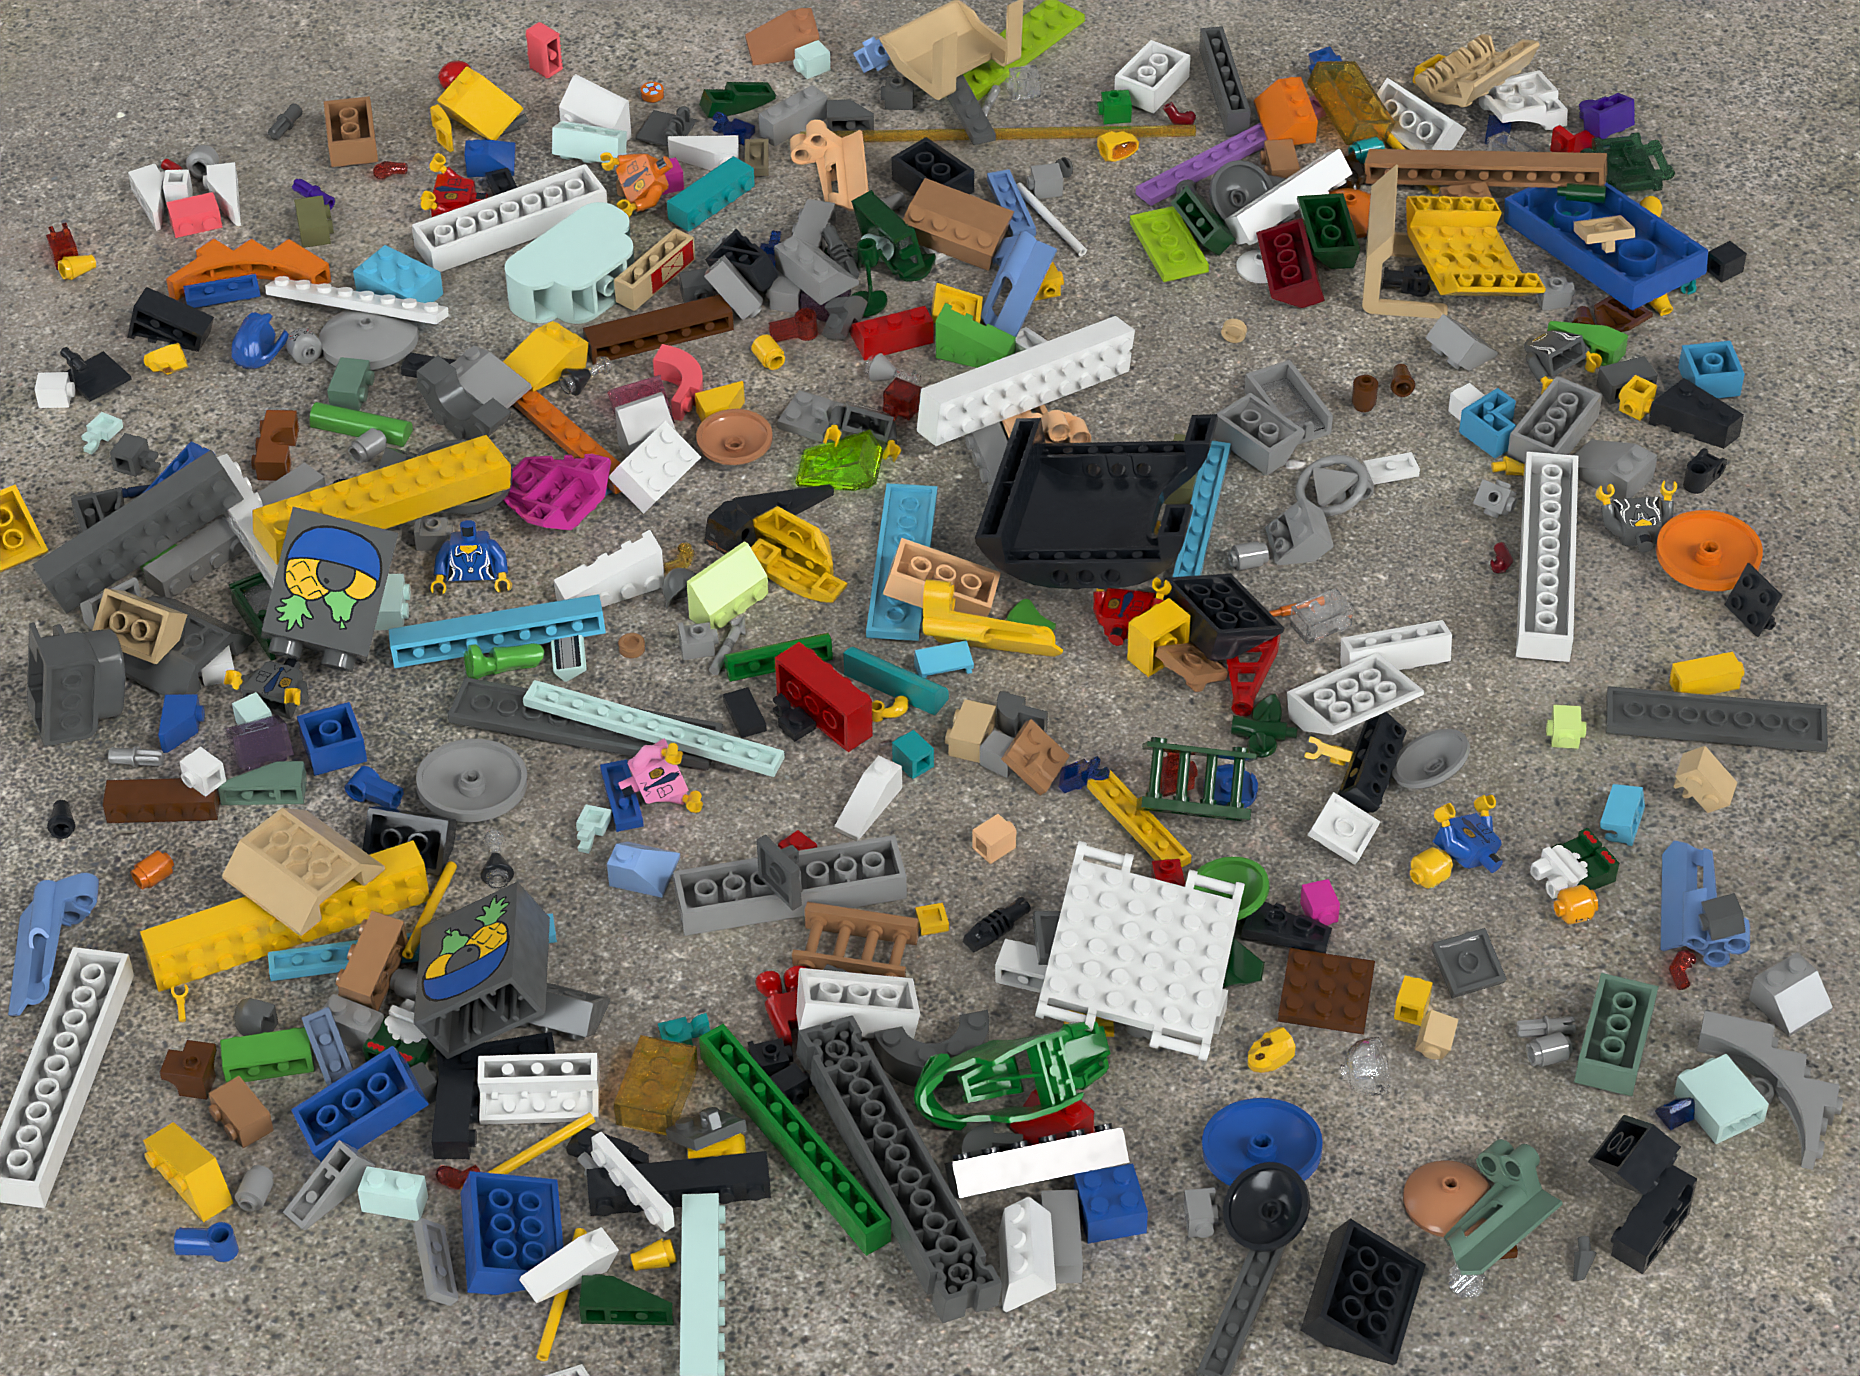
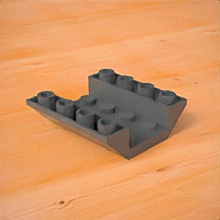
M152 595L147 600L187 614L180 640L157 664L123 652L125 675L164 696L196 694L201 690L198 673L227 646L230 647L231 654L238 656L255 639L253 636L177 599Z

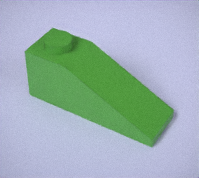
M1550 321L1548 323L1547 331L1554 330L1582 335L1583 342L1590 348L1589 352L1597 353L1602 357L1601 366L1618 363L1626 353L1628 335L1608 326Z

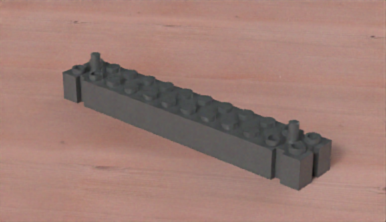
M853 1015L831 1021V1027L824 1030L821 1025L799 1030L796 1054L805 1071L811 1070V1082L878 1206L891 1220V1230L927 1295L933 1294L932 1305L941 1322L946 1323L964 1317L966 1309L971 1307L977 1313L998 1306L1002 1282L992 1264L985 1266V1251L867 1041L861 1042L862 1031Z

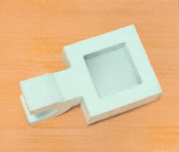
M103 412L86 425L87 432L82 435V440L88 442L83 447L84 452L93 454L98 449L101 439L109 441L123 428L122 420Z
M585 805L576 822V828L579 831L577 840H581L578 852L589 854L594 836L604 835L612 820L611 809Z

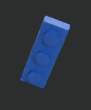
M256 274L183 286L186 303L193 308L261 297Z
M627 759L600 764V771L610 809L612 810L616 832L644 827L636 793L624 797L618 784L631 777Z

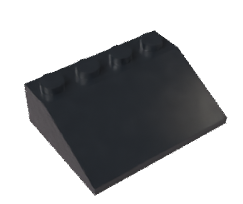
M1231 573L1168 577L1164 579V582L1165 580L1170 582L1172 588L1169 594L1164 595L1163 599L1170 598L1190 615L1189 639L1209 660L1233 659L1284 632L1285 628Z
M1350 1218L1331 1232L1300 1331L1325 1346L1395 1365L1398 1361L1426 1264Z

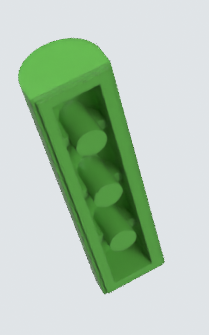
M319 402L314 403L309 418L310 427L355 437H359L369 429L374 428L383 432L387 439L386 443L404 447L413 432V425L410 421Z

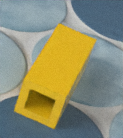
M1728 652L1673 663L1669 683L1674 692L1711 695L1740 689L1741 679L1744 677L1745 671L1742 662L1737 660L1735 654Z

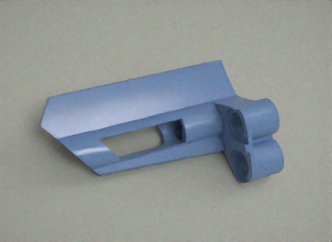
M1021 231L1019 236L1001 240L992 260L993 264L996 263L1000 268L981 312V320L985 325L988 323L1017 337L1057 252L1056 248L1036 240L1035 237L1026 231ZM1006 278L1011 280L1012 289L997 317L992 307Z
M1674 840L1662 854L1660 950L1667 951L1686 946L1703 955L1704 962L1707 965L1723 967L1729 963L1730 953L1738 955L1746 953L1750 949L1749 920L1744 917L1745 933L1715 941L1711 940L1707 930L1702 931L1698 918L1699 914H1703L1701 902L1717 898L1712 850L1706 848L1700 850L1688 843ZM1697 866L1703 867V888L1697 889Z

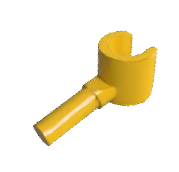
M184 984L185 993L183 995H176L174 993V985L171 987V995L176 1000L179 1022L186 1021L185 999L188 996V986Z

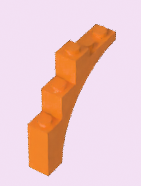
M212 239L196 250L197 258L166 278L169 297L175 300L185 296L183 286L256 274L257 279L275 280L276 277L286 276L289 277V280H309L310 283L318 285L332 282L329 263L290 239L273 250L267 249L253 239L248 240L235 250L230 249L216 239Z

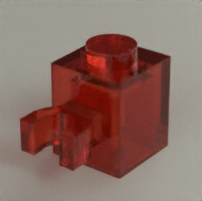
M62 223L63 229L59 232H55L53 226L48 227L50 234L46 235L49 251L57 271L58 261L62 260L63 257L78 256L77 246L67 223Z
M896 377L883 391L882 411L894 417V422L897 416L910 420L915 413L919 412L922 387Z
M1166 752L1167 756L1163 757L1160 791L1163 797L1176 794L1180 756L1178 753ZM1190 761L1187 791L1194 789L1195 777L1198 776V770L1194 761Z

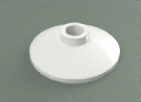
M1260 250L1248 251L1238 258L1236 269L1241 277L1254 283H1268Z

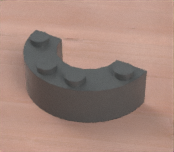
M439 355L417 370V389L434 413V419L438 424L444 425L457 439L471 440L483 435L489 437L508 422L511 416L510 410L494 398L485 404H480L473 400L461 386L456 369Z
M988 1009L959 1015V1027L956 1033L948 1040L940 1043L926 1044L916 1041L907 1035L903 1026L874 1032V1054L881 1067L891 1077L901 1083L916 1087L922 1069L930 1056L942 1053L948 1054L952 1058L989 1042ZM967 1068L948 1072L935 1089L958 1084L957 1075Z

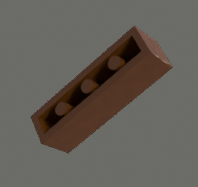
M181 778L106 780L103 809L107 823L218 820L220 807L218 788L205 797L193 787L189 788L186 786Z

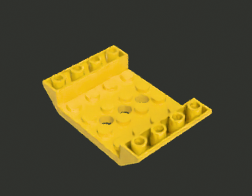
M1407 196V235L1440 295L1531 296L1545 293L1546 288L1537 273H1521L1497 231L1496 226L1502 212L1494 198Z

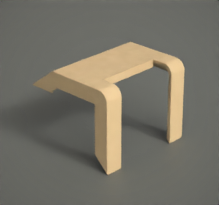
M953 0L881 36L879 40L895 68L933 98L940 100L956 91V77L991 59L1004 67L1021 58L1023 0H1017L1007 5L1006 39L981 22L973 9L960 0Z
M1396 164L1371 186L1362 307L1370 314L1439 319L1442 314L1448 315V306L1445 303L1379 299L1383 262L1390 256L1420 258L1407 233L1395 232L1398 165Z

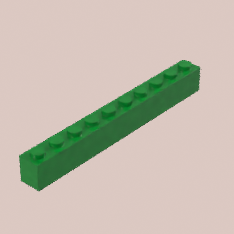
M724 1023L699 1036L701 1060L861 1251L867 1256L890 1243L891 1220Z

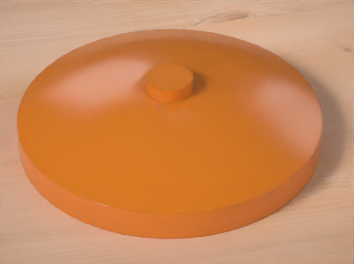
M1695 510L1679 514L1664 524L1658 535L1656 555L1662 568L1676 581L1699 590L1726 591L1734 588L1747 563H1750L1759 571L1763 557V546L1756 532L1742 520L1723 512Z

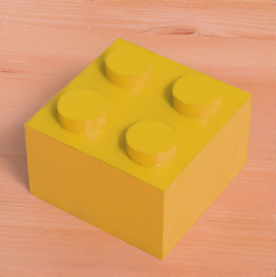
M1168 598L1160 604L1154 605L1142 615L1134 617L1129 622L1127 660L1147 677L1165 667L1163 662L1155 656L1158 647L1189 643L1190 615Z

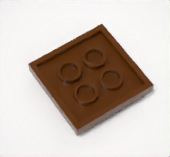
M1290 948L1277 1022L1364 1035L1375 961Z

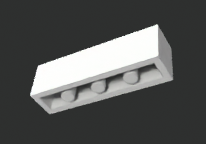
M1439 620L1341 638L1340 664L1343 668L1375 653H1379L1398 670L1413 669L1414 667L1430 664L1436 665L1441 662L1451 661L1452 634L1444 621Z

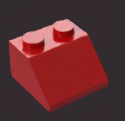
M1037 1089L1031 1092L1022 1107H1033L1040 1104ZM1079 1100L1057 1112L1027 1121L1013 1122L1010 1124V1130L1015 1134H1023V1141L1027 1140L1028 1146L1039 1144V1137L1055 1134L1056 1140L1067 1138L1066 1132L1084 1129L1085 1134L1093 1133L1094 1110L1082 1100Z

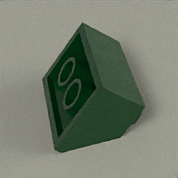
M1344 194L1297 196V203L1313 256L1330 269L1354 268L1361 249Z

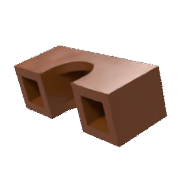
M266 410L264 420H260V437L256 438L255 443L256 455H252L251 459L252 470H256L257 480L277 481L290 472L292 462L289 446H296L300 429L296 410Z

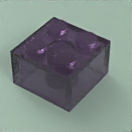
M278 714L224 728L232 760L240 769L244 768L245 771L260 768V763L271 761V763L288 760L287 756L294 755L287 724Z

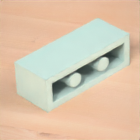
M560 121L552 128V154L560 155L562 159L578 158L582 159L585 163H608L609 160L601 161L600 155L602 153L608 152L613 158H617L618 155H626L627 131Z

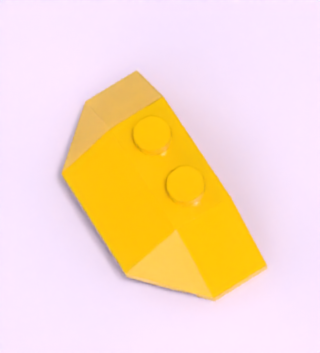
M778 506L752 519L757 540L761 538L780 548L782 557L819 576H822L825 572L834 576L829 538L819 528Z

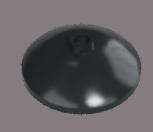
M1264 1162L1254 1165L1243 1171L1233 1181L1226 1193L1223 1204V1219L1226 1229L1237 1243L1249 1250L1268 1252L1279 1249L1290 1243L1303 1229L1310 1210L1309 1190L1302 1177L1287 1165L1277 1162ZM1278 1210V1213L1271 1217L1272 1212Z

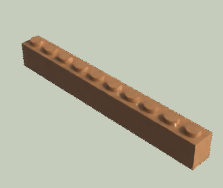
M1369 149L1365 160L1366 184L1376 183L1396 164L1398 165L1397 184L1452 186L1486 182L1487 186L1558 188V186L1567 187V183L1605 186L1607 178V153Z

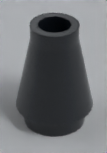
M58 800L53 804L47 829L53 837L65 839L74 832L76 825L70 810V804L65 800Z

